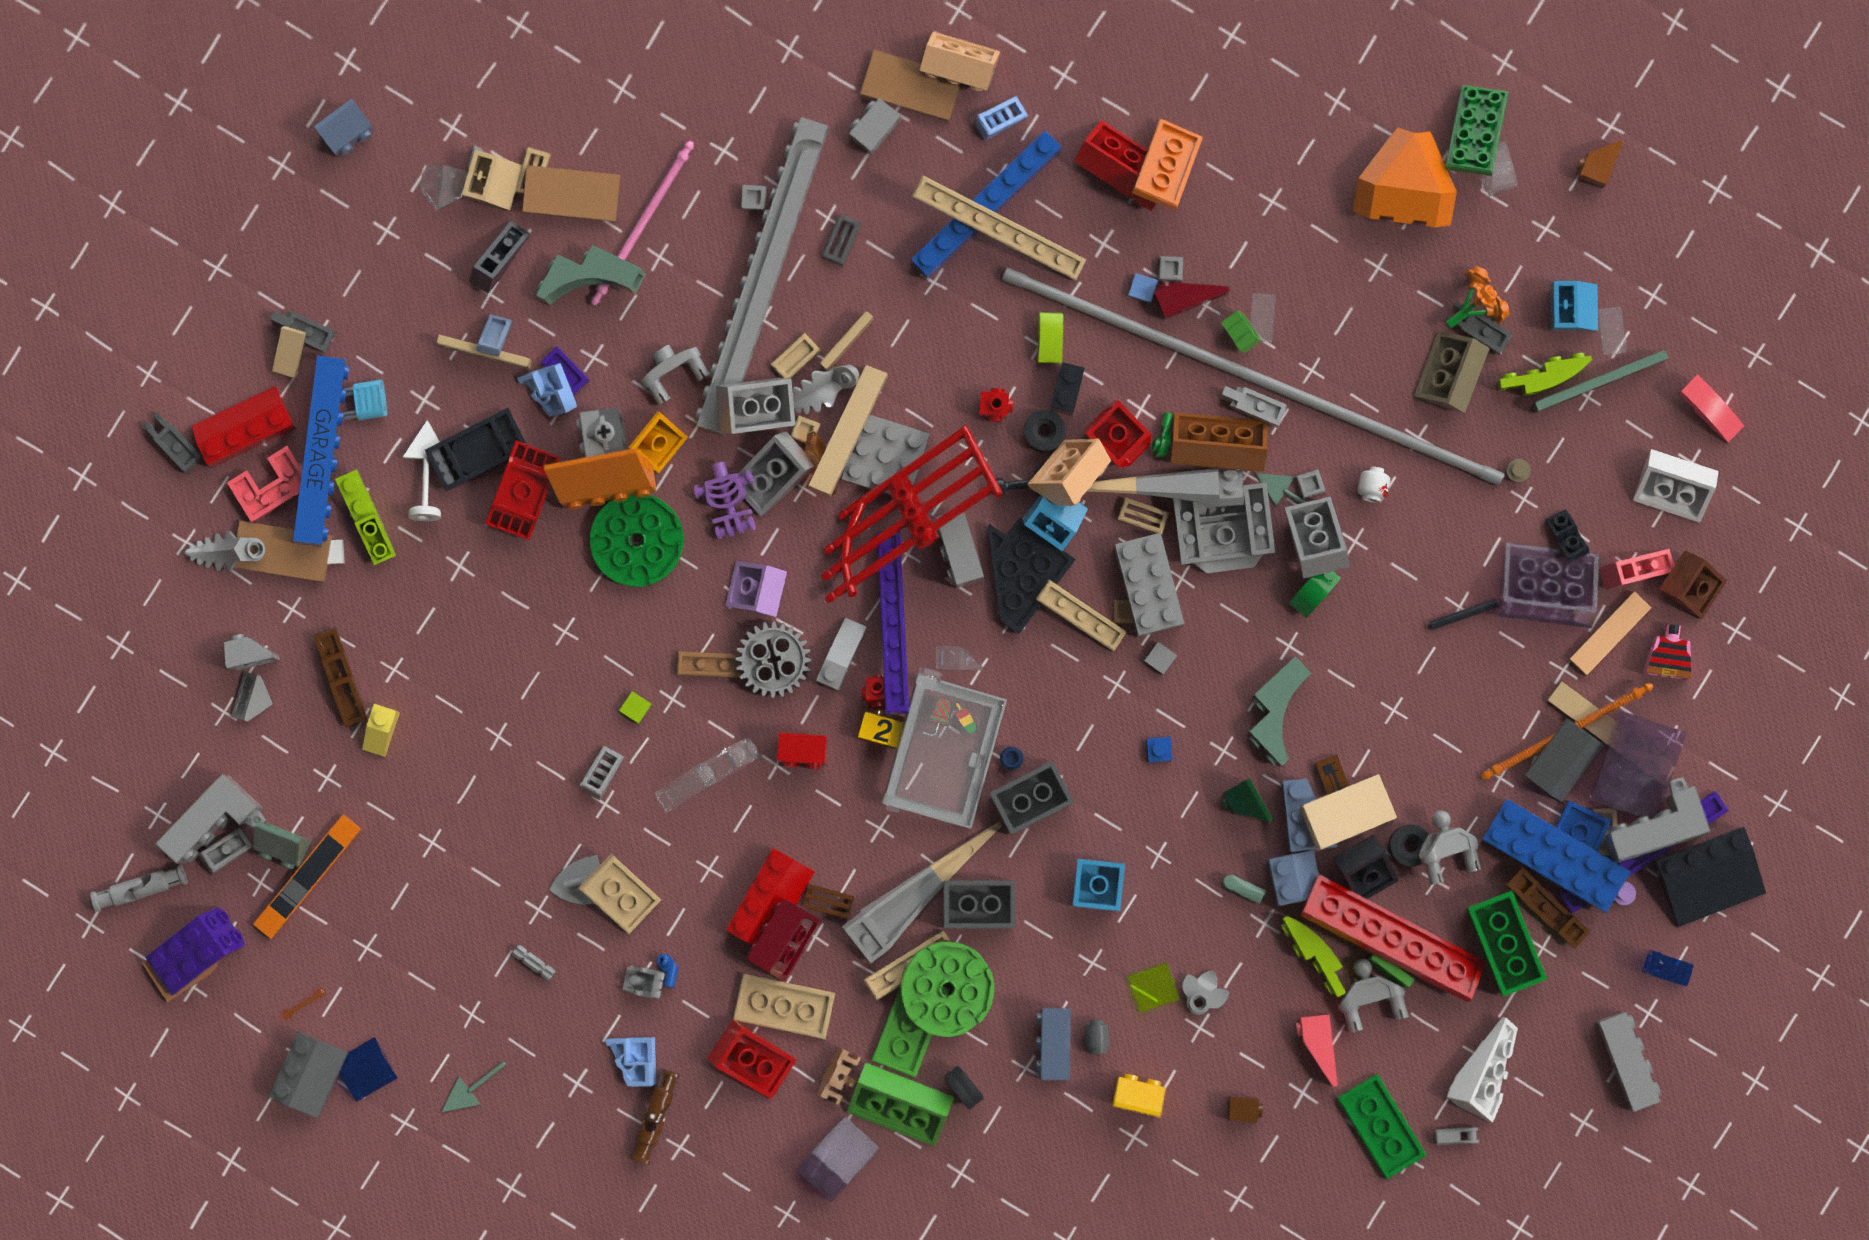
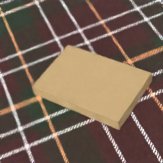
M612 854L579 886V889L628 934L661 901L650 888Z

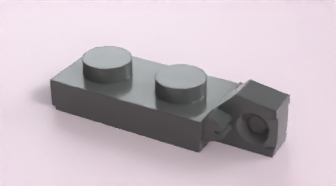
M273 311L270 317L271 321L280 324V331L283 326L306 332L304 343L325 353L336 333L334 330L293 311H287L286 315Z

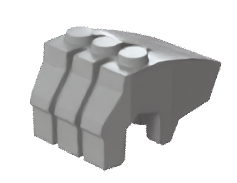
M627 967L622 990L639 996L659 999L665 974L661 971L642 967Z

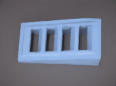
M1016 96L977 115L974 123L986 141L1027 118L1028 115ZM1010 106L1013 107L1015 113L1017 114L1016 117H1014L1009 109ZM1001 111H1004L1005 115L1008 118V121L1005 120ZM994 115L996 116L998 122L1000 123V125H998V126H997L995 120H994L993 117H992V116H994Z

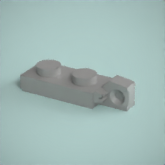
M1225 386L1220 396L1221 399L1231 403L1229 407L1276 428H1278L1287 407L1284 403L1246 387H1237L1234 390Z

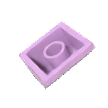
M736 561L725 606L776 617L787 571L768 565Z

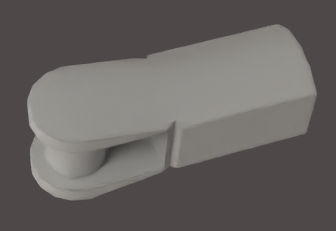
M1478 1127L1436 1129V1145L1479 1143L1476 1135ZM1467 1131V1140H1461L1460 1132Z

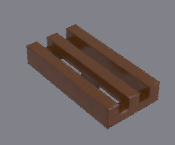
M808 884L803 907L848 919L854 896ZM812 889L848 899V903L845 904L811 894ZM809 899L846 908L845 913L810 904Z

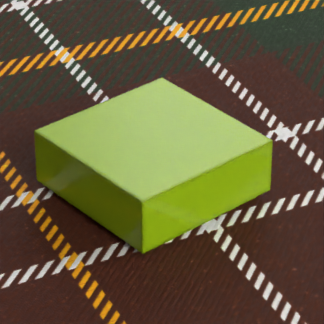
M632 691L619 711L639 724L652 704Z

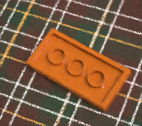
M1160 119L1132 193L1176 211L1203 137Z

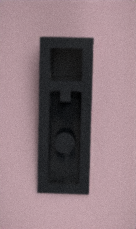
M510 221L473 266L469 282L489 294L501 279L530 233Z

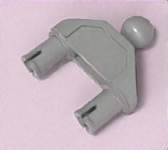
M1443 810L1435 812L1432 822L1434 826L1439 828V831L1428 835L1419 853L1420 861L1426 867L1429 885L1444 882L1439 865L1441 858L1459 852L1463 853L1466 872L1480 870L1481 866L1476 851L1479 846L1477 838L1461 828H1448L1451 822L1449 813Z
M1365 958L1358 959L1354 963L1353 969L1355 974L1361 977V980L1353 982L1338 1005L1339 1011L1344 1013L1348 1032H1356L1353 1022L1357 1031L1363 1030L1357 1010L1359 1006L1383 999L1389 1000L1394 1021L1401 1019V1016L1402 1018L1409 1017L1403 996H1405L1404 988L1379 976L1370 977L1372 964Z

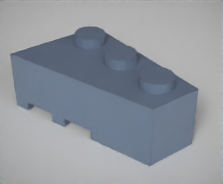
M1308 780L1282 781L1281 787L1288 851L1316 850L1300 810V806L1316 800ZM1335 843V844L1330 845V846H1328V847H1326V848H1335V847H1338V846H1337V844Z

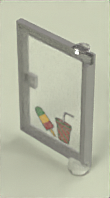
M920 667L909 701L910 714H906L881 804H885V810L899 813V810L902 809L971 829L1007 699L941 681V672Z

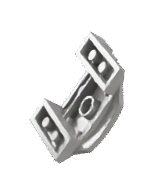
M1267 483L1243 485L1244 505L1216 506L1173 498L1181 563H1194L1206 573L1253 568L1264 554L1275 553Z

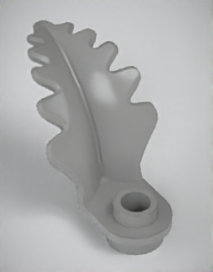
M852 365L833 367L827 372H812V381L801 380L802 388H792L796 413H800L803 409L804 414H808L810 406L815 413H818L821 410L822 403L827 408H831L834 405L838 391L854 387L859 379L858 370Z
M227 531L224 539L218 533L214 535V542L206 537L204 544L201 541H197L196 547L191 544L189 549L184 551V554L190 557V561L196 559L197 565H201L205 561V568H210L211 564L214 563L216 571H220L222 566L225 565L226 571L231 572L238 561H258L262 559L265 554V546L258 538H236L231 531ZM251 546L255 547V554H252L250 552Z

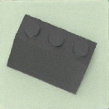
M297 1032L269 1094V1098L319 1118L348 1052L310 1034Z

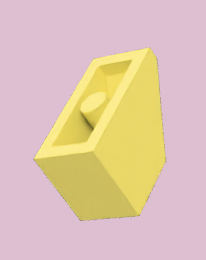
M374 704L366 726L362 750L385 757L400 712Z

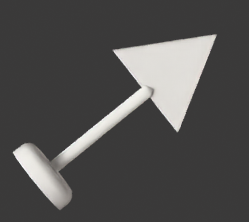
M428 420L403 456V458L423 459L422 506L412 507L408 511V518L416 521H436L441 519L440 509L428 506L429 458L425 449L439 443Z

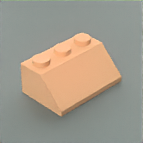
M933 32L926 45L920 71L925 72V75L937 78L940 76L947 78V81L953 84H967L976 91L987 90L1000 51Z
M1099 439L1064 440L1031 479L1028 486L1057 506H1074L1079 503L1084 493L1092 487L1097 477L1105 471L1111 459Z

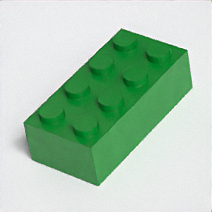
M1507 891L1465 908L1499 996L1504 997L1548 980L1512 891Z

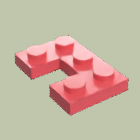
M288 446L267 458L279 478L262 489L258 488L247 470L227 482L252 523L299 495L302 468Z

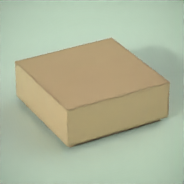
M798 415L791 437L794 440L813 446L821 424Z

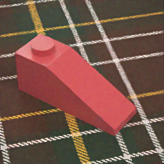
M1670 549L1618 561L1600 567L1599 570L1604 588L1609 590L1668 574L1675 565Z
M1330 1015L1299 1017L1300 1023H1296L1297 1037H1302V1042L1330 1085L1338 1086Z

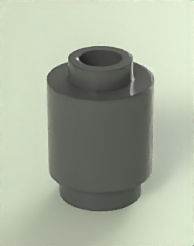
M1103 1019L1089 1020V1025H1085L1086 1048H1089V1054L1108 1053V1047H1110L1109 1025L1104 1024Z

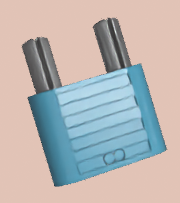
M381 379L357 383L353 387L344 388L346 389V396L354 395L356 408L353 411L343 412L344 420L358 418L360 421L387 416L385 389Z

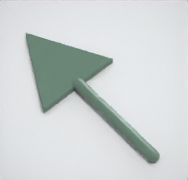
M1255 473L1261 483H1267L1268 494L1276 506L1284 493L1301 504L1307 502L1287 490L1295 476Z
M500 1063L470 1088L458 1077L442 1112L480 1105L472 1091L502 1069L506 1063Z

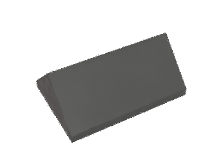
M1567 718L1525 773V776L1547 793L1563 802L1605 745Z

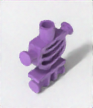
M725 461L712 464L711 467L715 479L705 481L704 487L695 485L694 494L696 499L706 496L707 503L712 507L726 509V516L712 519L713 524L725 522L723 527L715 526L717 538L720 540L726 535L732 537L735 535L736 530H738L739 534H743L747 529L755 530V522L752 516L748 517V520L742 521V516L752 514V510L748 509L736 513L734 507L746 497L745 484L749 482L751 484L754 483L751 472L747 470L742 476L739 473L728 475ZM736 484V486L732 490L729 489V487ZM713 489H720L722 494L714 493ZM738 493V497L732 501V496ZM714 498H723L724 504L717 503ZM732 519L735 520V524H736V525H734V526H733V523H732Z

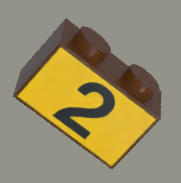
M870 708L869 712L864 711L857 739L896 750L905 717L895 714L892 718L883 716L884 711L873 710L872 708Z

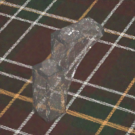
M749 737L723 749L707 761L693 767L654 794L665 812H671L711 786L759 759L760 755L757 752V747L751 742Z

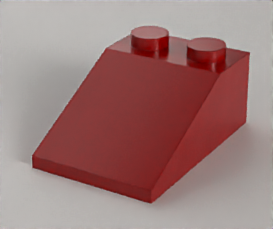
M732 1019L707 1058L719 1070L770 1099L773 1098L797 1061L795 1057Z

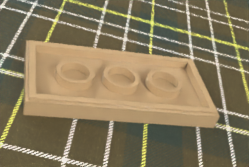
M1379 774L1300 806L1317 851L1397 818Z
M743 973L733 1019L826 1039L835 993Z

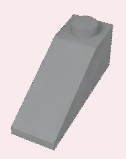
M848 618L844 619L816 681L839 692L867 628L866 626Z

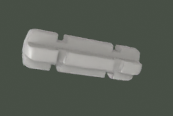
M518 945L512 955L518 960H522V963L536 973H540V976L544 979L550 980L555 970L549 965L546 966L545 962L531 952H526L527 949Z

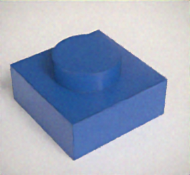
M1171 737L1147 739L1149 763L1172 761Z

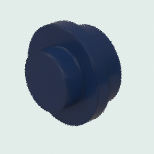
M1007 747L1001 752L1000 763L1005 769L1015 770L1022 765L1023 754L1018 748Z

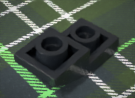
M1567 509L1545 519L1554 539L1569 563L1590 553L1589 547L1578 532L1577 525Z

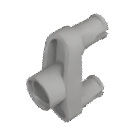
M668 344L651 355L657 366L641 382L645 389H649L657 405L663 403L659 394H661L665 401L670 399V396L659 381L661 380L660 377L681 364L689 365L697 381L703 379L699 369L705 377L710 375V372L700 358L701 354L697 347L675 355Z

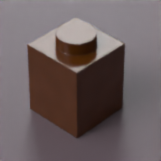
M1229 1096V1121L1258 1123V1118H1262L1263 1104L1259 1103L1258 1098Z

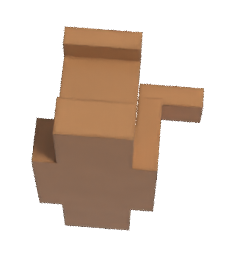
M841 1047L838 1048L834 1058L830 1060L821 1079L822 1083L816 1093L827 1099L828 1095L832 1096L831 1101L838 1105L843 1096L830 1090V1086L841 1090L844 1083L853 1087L856 1082L848 1076L851 1068L841 1063L845 1060L858 1066L861 1059L856 1054L852 1058L849 1057V1052ZM839 1074L843 1075L841 1080L837 1078Z

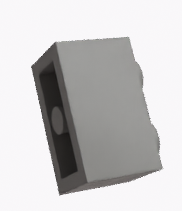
M880 98L876 102L871 101L864 110L866 113L861 120L857 118L849 128L851 130L849 133L850 138L870 155L875 152L901 121V115Z

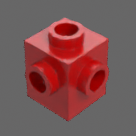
M991 388V392L981 391L979 417L989 418L988 421L1002 422L1003 419H1007L1008 413L1013 412V399H1009V393H1005V389ZM994 403H999L1001 406L998 407V408H995V407L993 406V404H994Z
M874 675L871 678H866V686L862 687V701L866 700L868 709L885 710L884 675Z

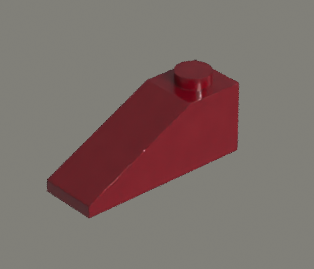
M1167 281L1156 286L1158 290L1154 291L1153 295L1165 320L1227 295L1230 289L1228 286L1179 282L1170 284Z

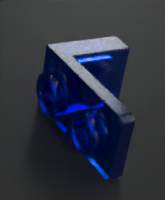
M1648 950L1642 973L1682 986H1688L1694 965L1663 955L1655 950Z

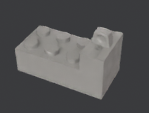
M222 774L156 844L176 863L185 864L188 862L190 864L199 855L198 850L202 845H209L216 837L214 833L219 828L224 829L231 822V817L239 824L249 825L255 829L256 821L264 823L266 821L265 817L261 814L264 808L234 779Z
M1684 778L1672 780L1669 782L1671 794L1665 798L1669 810L1657 813L1652 820H1649L1648 816L1637 819L1631 823L1632 826L1626 827V824L1612 827L1609 830V834L1604 837L1611 860L1618 863L1702 837L1709 833L1710 829L1695 786L1688 788Z

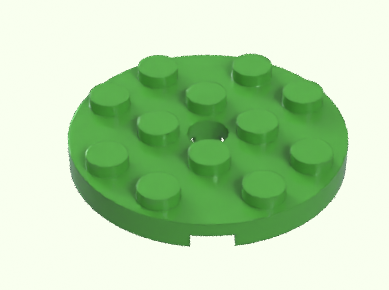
M951 941L936 942L919 950L907 963L900 981L901 1002L908 1017L922 1030L937 1036H958L968 1032L987 1015L994 997L992 972L982 956L969 946ZM950 982L953 986L952 993L943 995L941 992L942 985Z

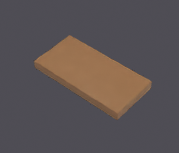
M874 50L860 95L874 100L880 98L885 103L950 122L961 83L953 84L948 82L947 78L940 76L937 78L925 75V72L920 71V63Z
M527 165L523 213L616 222L620 175Z
M244 521L239 522L237 538L260 539L264 543L265 554L258 561H238L234 568L325 582L333 536L328 535L327 542L322 541L321 547L294 544V529ZM254 546L250 547V552L252 554H255L256 552Z

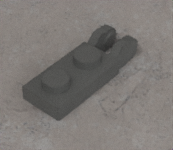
M1456 302L1454 308L1460 311L1463 304ZM1448 314L1446 320L1451 318L1453 315ZM1483 315L1470 316L1465 323L1461 321L1456 325L1462 332L1489 347L1498 355L1502 353L1513 336L1512 333Z
M156 412L153 416L165 428L158 434L150 423L145 422L143 427L154 437L153 440L187 474L203 456L171 423H168Z

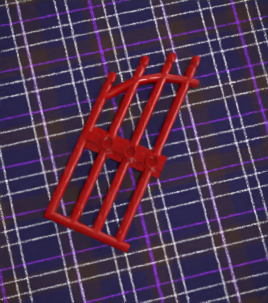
M967 425L839 512L838 517L840 520H844L852 514L844 534L835 539L833 543L826 545L823 551L828 555L842 546L841 558L831 569L824 571L821 577L826 581L842 571L844 583L826 595L825 600L827 603L835 601L837 597H841L846 592L849 598L856 596L855 586L915 545L921 550L925 546L928 547L934 543V540L939 537L936 532L938 529L991 493H993L995 498L1003 495ZM964 438L968 446L966 450L914 486L912 485L908 477L910 474ZM972 456L974 457L978 465L976 468L925 503H921L917 495ZM983 474L987 482L985 487L931 522L927 514L928 511ZM889 490L893 500L859 523L865 506ZM898 508L902 519L851 553V544L854 537ZM906 526L908 527L912 537L852 577L851 564Z

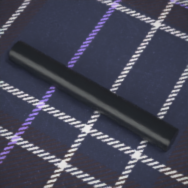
M1495 598L1429 621L1431 629L1435 630L1498 608L1499 605Z

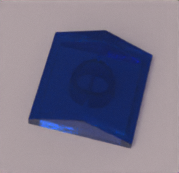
M376 1037L349 1051L339 1072L356 1102L398 1079Z

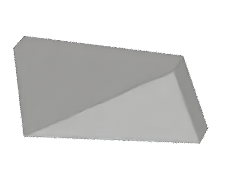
M244 672L231 717L249 721L273 704L261 676Z

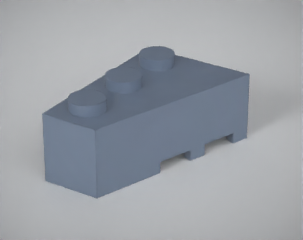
M1041 1008V1013H1037V1027H1041V1037L1037 1036L1036 1051H1041V1060H1036V1075H1041V1080H1070V1008Z

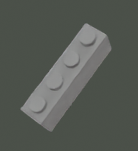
M1621 1012L1597 1021V1026L1630 1111L1635 1112L1660 1102L1658 1096L1661 1095V1091L1657 1082L1653 1083L1650 1076L1653 1070L1649 1060H1644L1641 1051H1644V1046L1641 1039L1635 1037L1633 1029L1636 1026L1632 1016H1627L1626 1012Z

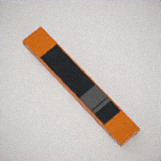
M343 814L253 925L270 939H273L362 829Z

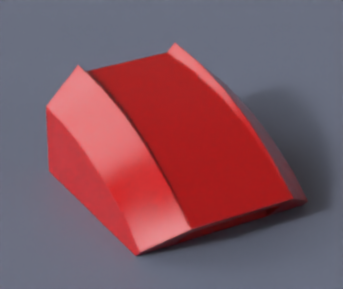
M1114 400L1083 431V434L1088 439H1099L1109 458L1119 468L1130 466L1149 447L1152 434L1119 400Z

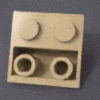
M474 150L462 195L466 199L510 211L522 165L496 155Z

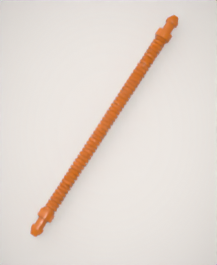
M1646 683L1639 689L1638 687L1632 689L1631 693L1620 697V699L1618 698L1615 702L1607 704V706L1602 707L1599 711L1596 710L1591 715L1583 717V719L1578 720L1575 724L1583 729V727L1588 726L1591 722L1594 723V721L1607 716V714L1612 713L1615 709L1618 710V708L1634 701V699L1642 698L1644 693L1651 692L1653 689L1652 683ZM1555 733L1551 737L1548 736L1543 741L1541 740L1538 744L1535 743V745L1530 746L1527 750L1524 749L1522 753L1519 752L1514 757L1506 759L1503 763L1494 764L1492 769L1483 772L1481 778L1489 780L1494 775L1499 776L1503 770L1506 771V769L1511 768L1514 764L1517 765L1519 761L1522 762L1527 757L1529 758L1538 753V751L1540 752L1546 747Z

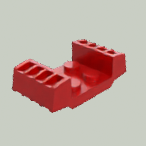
M515 441L485 524L530 540L551 484L544 470V465L558 463L560 457Z

